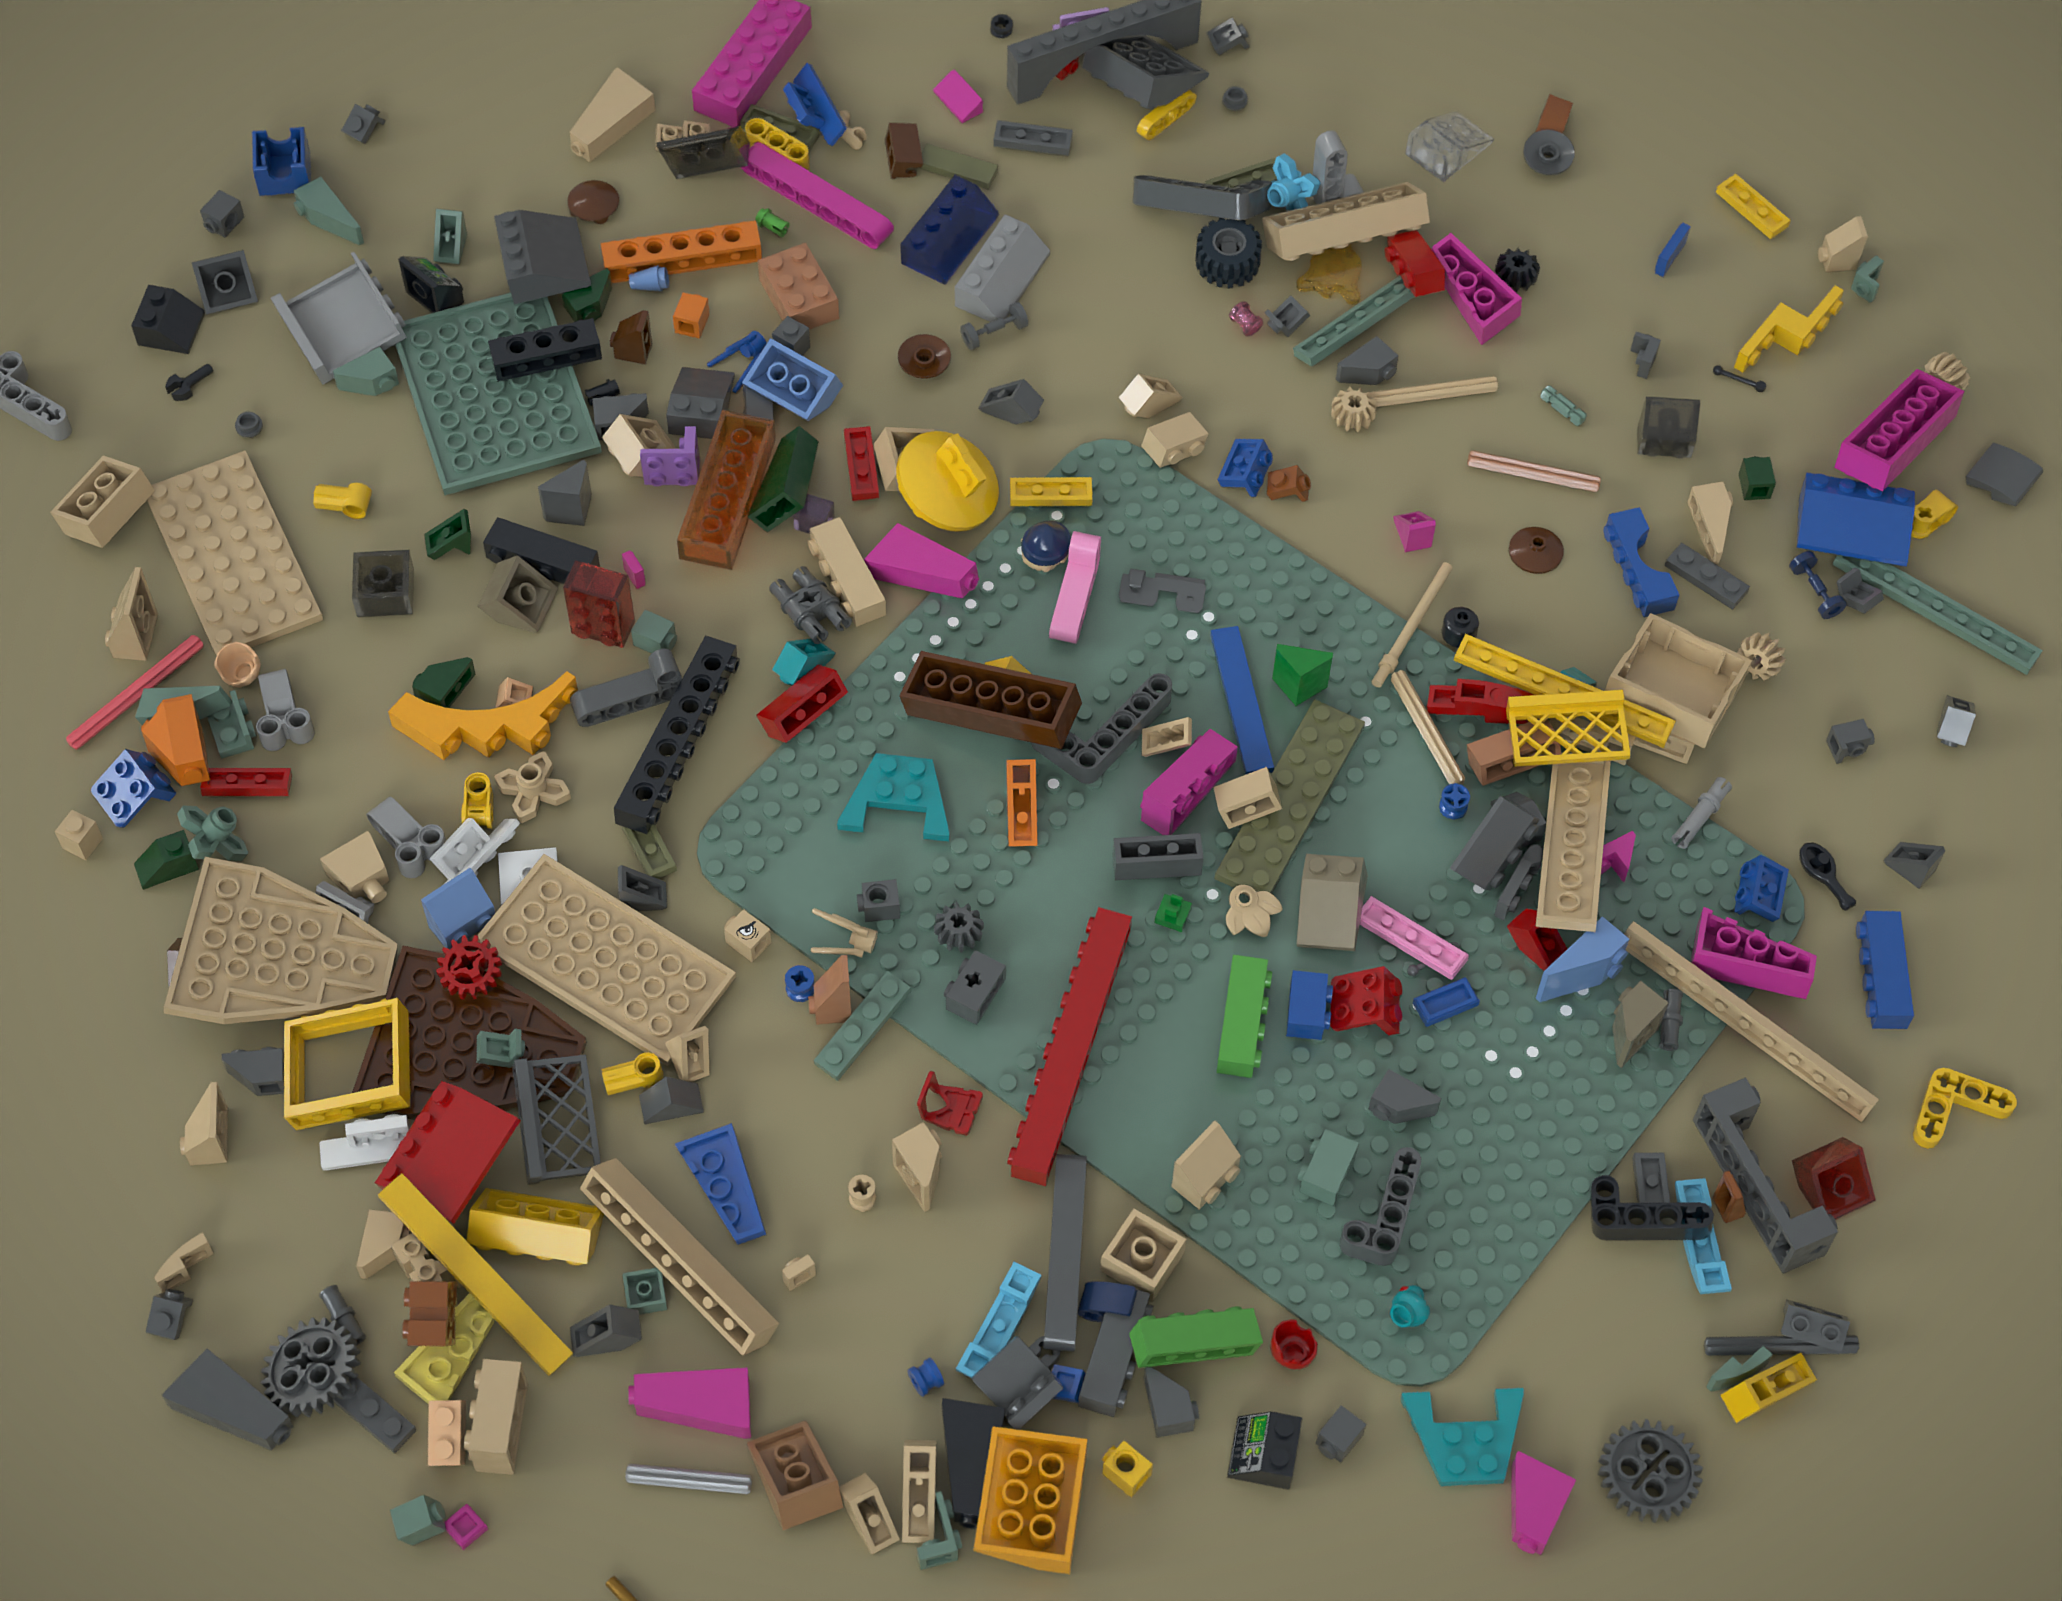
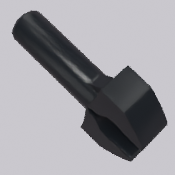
M206 364L187 377H179L176 373L170 376L165 386L167 394L171 393L174 401H184L193 396L191 387L212 374V366Z

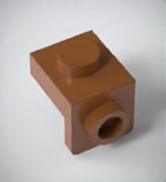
M1298 465L1268 472L1267 495L1271 500L1296 494L1302 502L1308 501L1311 481L1309 476L1304 474Z

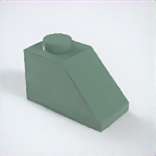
M380 347L332 370L336 386L341 391L377 396L399 385L396 368Z

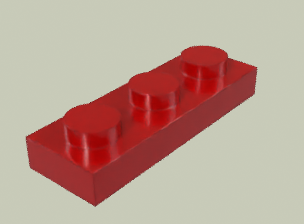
M871 427L844 429V440L852 501L879 498Z
M209 768L210 780L201 782L200 789L202 796H289L292 772L291 768Z

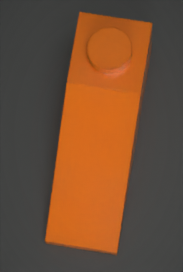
M1036 759L1006 760L1008 847L1037 846Z

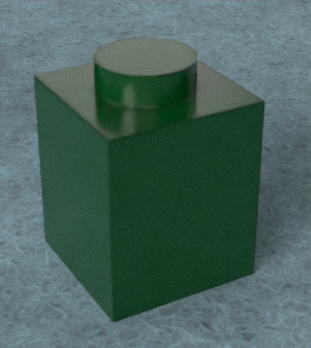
M1758 456L1743 458L1738 475L1744 500L1771 499L1776 485L1771 458Z

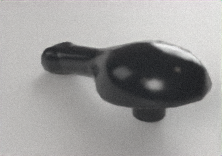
M1814 842L1804 843L1799 851V860L1805 872L1830 889L1839 901L1842 910L1846 911L1856 906L1854 897L1850 896L1838 882L1835 860L1828 850Z

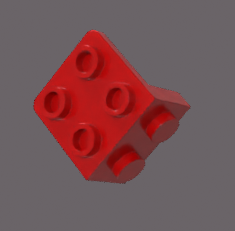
M1385 966L1332 978L1331 985L1333 986L1330 1005V1027L1334 1031L1376 1024L1388 1036L1399 1034L1400 1022L1402 1021V1011L1400 1008L1402 984Z

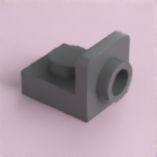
M1233 17L1207 32L1218 55L1239 43L1242 44L1244 49L1249 48L1246 38L1249 37L1247 30L1243 24L1238 25Z
M1640 332L1635 333L1630 350L1638 354L1635 364L1640 365L1637 376L1647 379L1656 359L1661 340Z

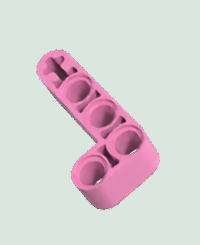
M1073 531L1069 547L1068 564L1050 626L1049 638L1075 644L1078 642L1099 566L1101 536Z

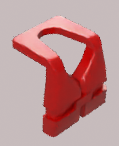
M929 1071L917 1100V1106L920 1116L924 1121L950 1131L951 1129L957 1134L967 1136L975 1120L974 1115L980 1107L983 1094L981 1091L971 1089L966 1091L964 1088L939 1085L935 1072ZM929 1088L944 1099L945 1107L933 1112L927 1111L926 1096Z

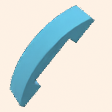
M1706 1178L1675 1182L1677 1202H1700L1707 1204L1710 1208L1712 1207ZM1682 1218V1224H1685V1218ZM1696 1219L1697 1223H1702L1701 1219ZM1712 1226L1711 1234L1705 1239L1683 1240L1690 1270L1699 1293L1731 1292L1732 1288L1726 1262L1721 1260L1714 1226Z
M1013 1262L1000 1286V1292L975 1339L969 1343L956 1367V1371L972 1378L1011 1341L1036 1291L1041 1274Z

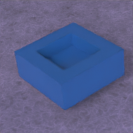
M1054 1364L1052 1373L1060 1380L1063 1389L1053 1399L1078 1403L1086 1372L1082 1369Z

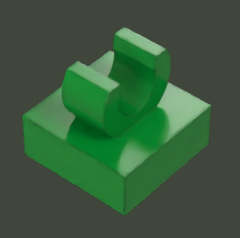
M1164 894L1154 923L1182 932L1192 909V903L1174 894L1171 896Z

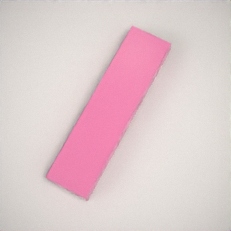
M1371 896L1362 907L1361 926L1450 980H1453L1468 961L1469 954Z

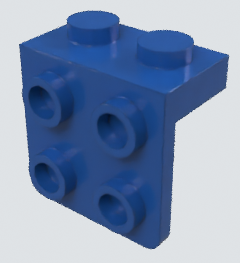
M125 749L91 788L92 794L117 827L124 828L151 797L170 802L177 794L170 785V779L159 771L155 765V759L146 752L140 753Z

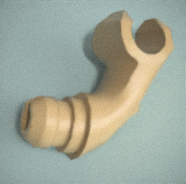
M846 110L840 111L839 114L847 127L840 138L846 141L854 150H858L863 146L862 141L866 140L865 130L861 127L849 128L850 113Z

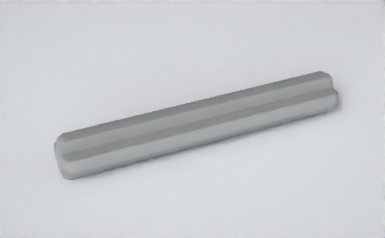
M629 1464L626 1469V1481L628 1483L749 1494L752 1486L751 1476L743 1474Z

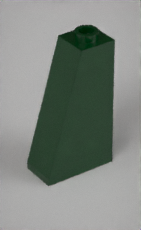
M798 426L781 438L747 517L767 533L804 508L819 441L801 426Z

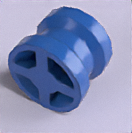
M1456 783L1449 784L1443 789L1439 809L1443 816L1454 820L1462 818L1467 813L1470 800L1468 789Z
M803 965L791 967L785 975L788 997L796 1002L809 1000L808 996H813L814 994L813 972Z
M930 1357L923 1361V1365L907 1369L909 1378L921 1397L927 1395L929 1389L933 1387L940 1388L945 1385L941 1372Z

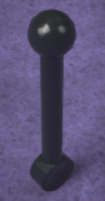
M1720 365L1713 368L1715 375H1724L1753 386L1757 392L1761 393L1766 389V383L1763 381L1754 382L1723 370Z

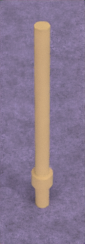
M1444 562L1391 650L1381 659L1379 670L1371 681L1375 687L1380 688L1387 676L1396 669L1399 663L1398 658L1452 570L1451 564Z

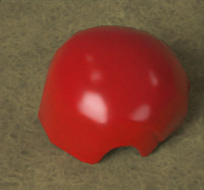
M1295 1319L1281 1321L1274 1328L1270 1350L1273 1358L1279 1364L1292 1370H1300L1308 1367L1315 1360L1318 1343L1314 1335H1312L1310 1328L1304 1329L1300 1327Z

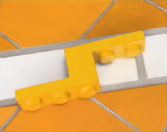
M1835 285L1808 318L1780 302L1739 351L1734 368L1743 373L1749 365L1754 366L1761 356V351L1764 348L1767 350L1773 342L1797 356L1804 347L1808 349L1816 338L1815 334L1818 331L1823 332L1828 325L1829 317L1831 315L1836 316L1842 308L1843 302L1841 298L1844 290Z

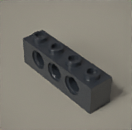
M593 318L488 340L497 382L602 360L600 341Z

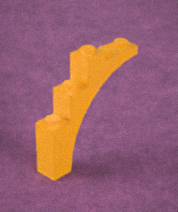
M566 671L552 685L530 698L512 705L486 710L445 708L425 702L406 692L388 711L392 727L442 760L455 753L462 741L488 758L495 751H499L503 747L506 739L534 755L539 749L544 748L548 744L551 737L549 723H553L566 704H570V697L578 691L576 677Z

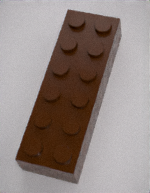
M925 651L920 652L899 695L904 709L909 716L1062 749L1082 705L1075 683Z

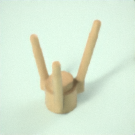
M816 908L812 909L813 914L852 931L849 944L854 945V948L812 947V953L855 955L861 958L864 952L872 953L878 931L860 926L837 914H828Z

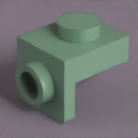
M1878 256L1873 257L1869 262L1864 261L1858 267L1851 287L1858 296L1863 297L1870 303L1876 298L1880 285L1875 280L1879 277L1884 263Z
M514 1029L510 1035L480 1031L477 1035V1063L511 1068L514 1060L522 1058L524 1054L525 1041L521 1040V1029Z

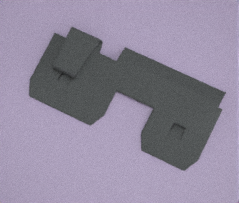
M1130 568L1129 574L1122 573L1119 598L1124 603L1153 607L1157 602L1159 590L1177 593L1175 604L1178 611L1199 613L1204 603L1205 580L1163 573H1155V578L1146 577L1145 570Z

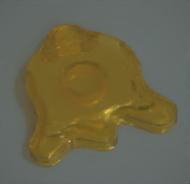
M1350 243L1344 248H1326L1323 253L1312 256L1309 270L1297 279L1296 288L1300 292L1317 291L1326 299L1331 298L1333 293L1338 292L1348 304H1357L1360 301V292L1356 284L1360 279L1361 260L1352 250Z

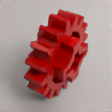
M463 935L462 942L459 944L454 939L451 940L453 947L451 949L443 947L442 949L445 958H437L441 968L436 969V972L442 978L440 982L443 988L448 987V991L452 996L459 991V996L463 1000L467 993L471 994L473 1000L477 999V992L479 991L487 995L486 987L488 985L496 987L497 984L494 977L502 976L500 969L497 968L502 966V961L500 957H497L499 953L496 947L490 948L491 944L487 939L480 943L478 935H475L472 941H468L466 935ZM471 965L473 968L468 970L466 966ZM488 968L486 974L483 976L484 970Z

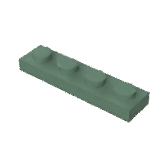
M887 971L813 1060L814 1064L839 1081L911 993V987Z

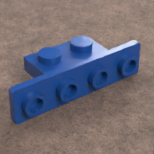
M806 63L794 78L793 83L788 82L783 91L788 98L789 105L797 114V120L804 126L808 127L810 125L820 129L828 145L834 146L847 127L811 64Z

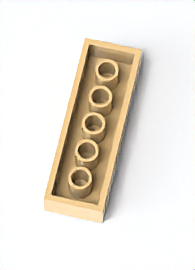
M1409 182L1262 217L1266 247L1286 261L1296 260L1300 258V255L1306 253L1311 255L1324 252V249L1330 247L1344 248L1349 245L1348 243L1354 241L1369 242L1373 240L1374 236L1378 235L1393 236L1397 234V231L1403 229L1417 230L1421 228V225L1430 223L1426 192Z

